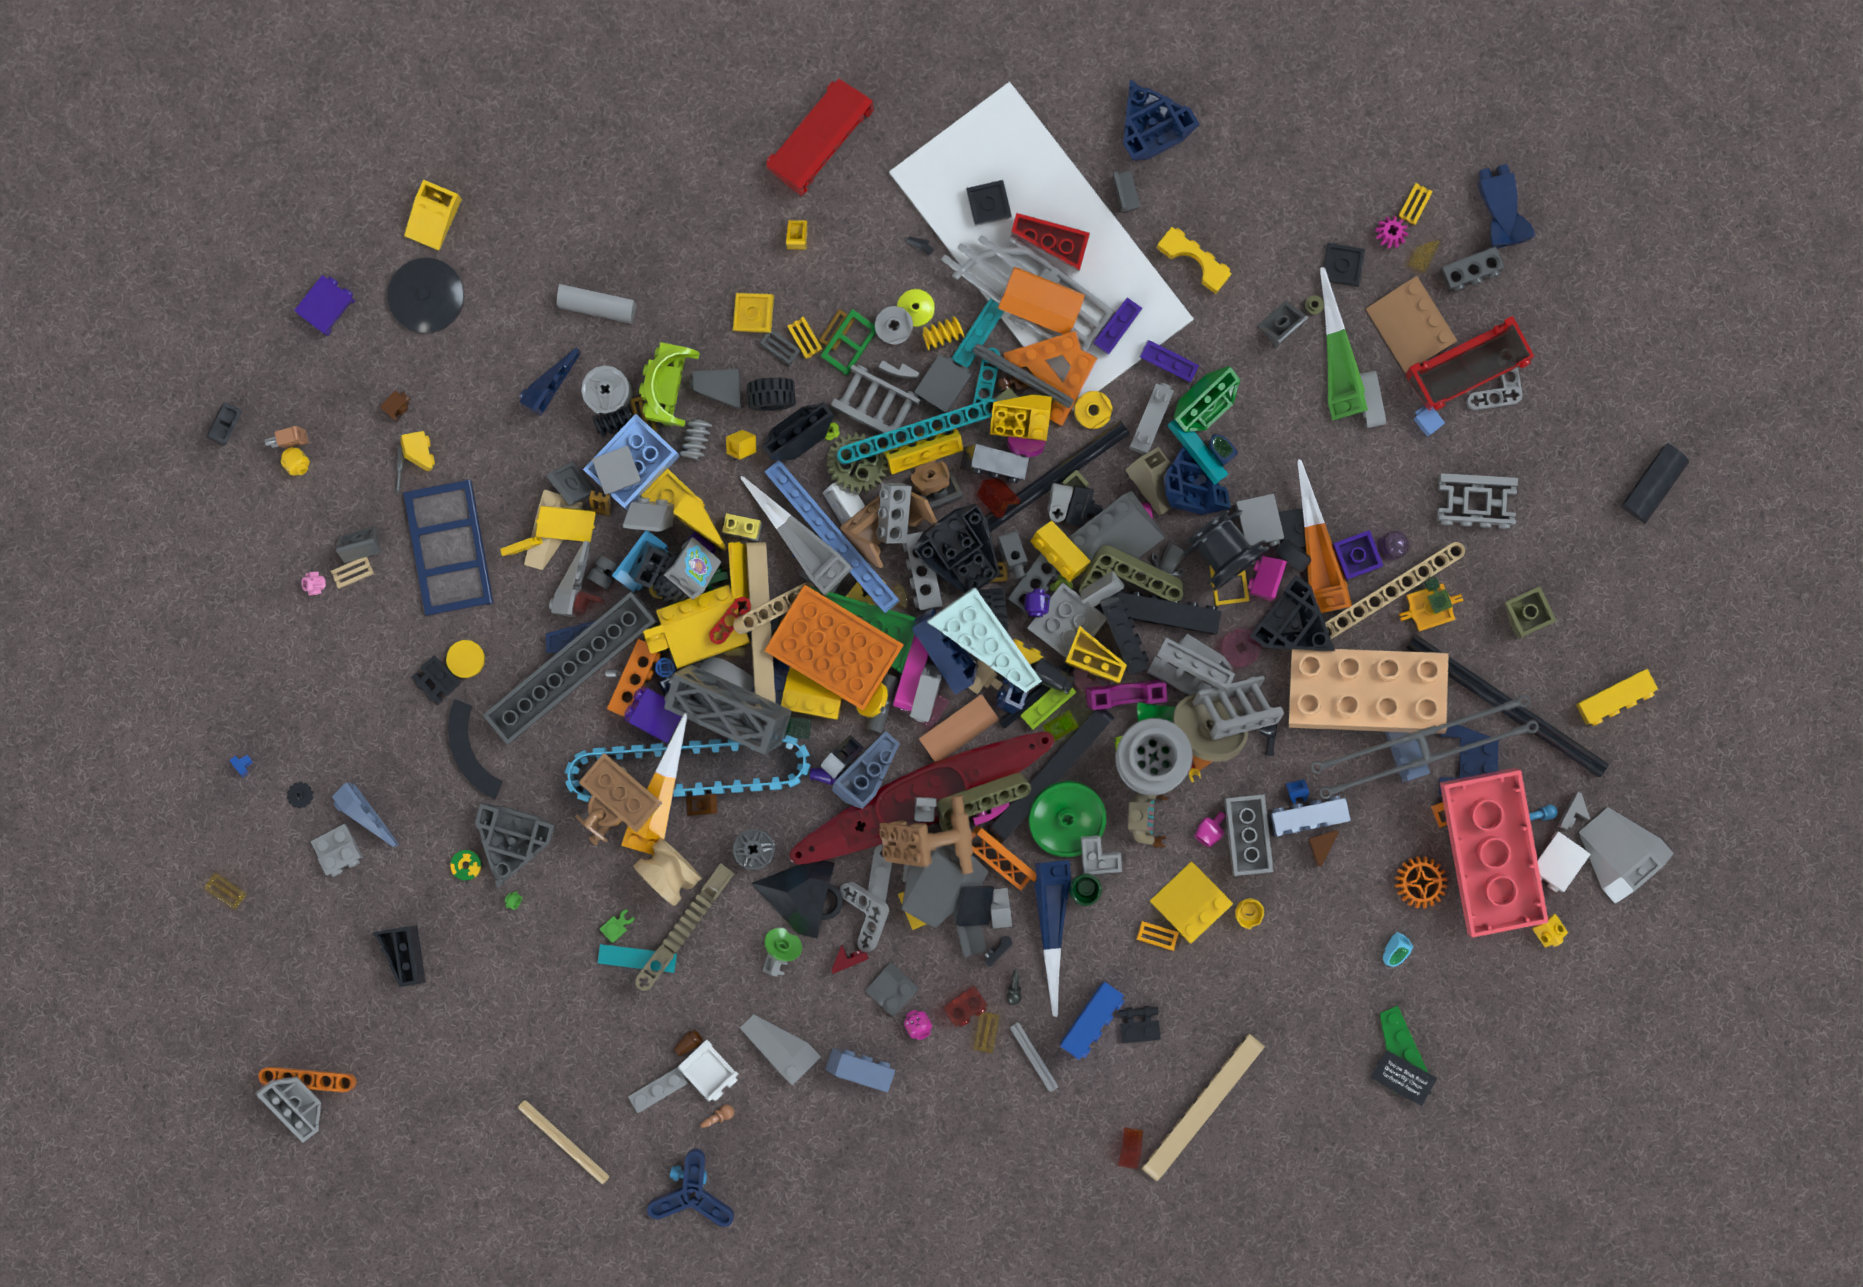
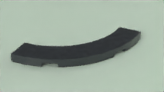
M454 699L448 723L449 743L453 757L463 775L472 785L484 794L496 799L503 781L491 775L481 766L469 742L468 726L473 706Z

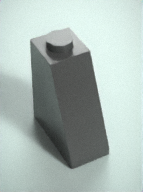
M739 369L693 371V377H690V388H694L696 394L738 410L742 409Z

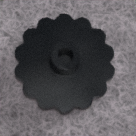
M299 782L289 787L290 790L287 791L289 804L299 809L311 804V800H313L312 795L314 794L311 786H308L307 783Z

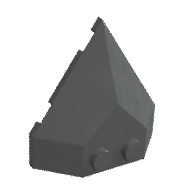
M481 803L475 823L477 829H479L482 844L490 868L493 871L497 888L550 844L555 824L540 816L509 807Z

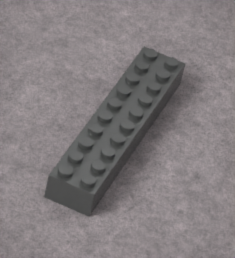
M630 592L483 714V716L507 745L511 744L641 636L643 631L648 630L658 622L638 596L634 592Z

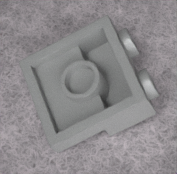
M346 824L311 841L326 876L332 875V877L343 873V868L347 866L352 868L360 864L359 860L363 858Z

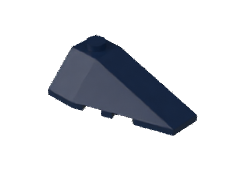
M578 348L573 349L534 381L528 389H524L520 394L519 398L521 400L519 402L534 413L542 416L580 356L581 351Z

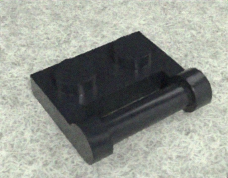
M1009 936L1002 937L1001 945L996 949L992 947L984 955L986 957L984 962L989 967L1012 946L1013 942Z

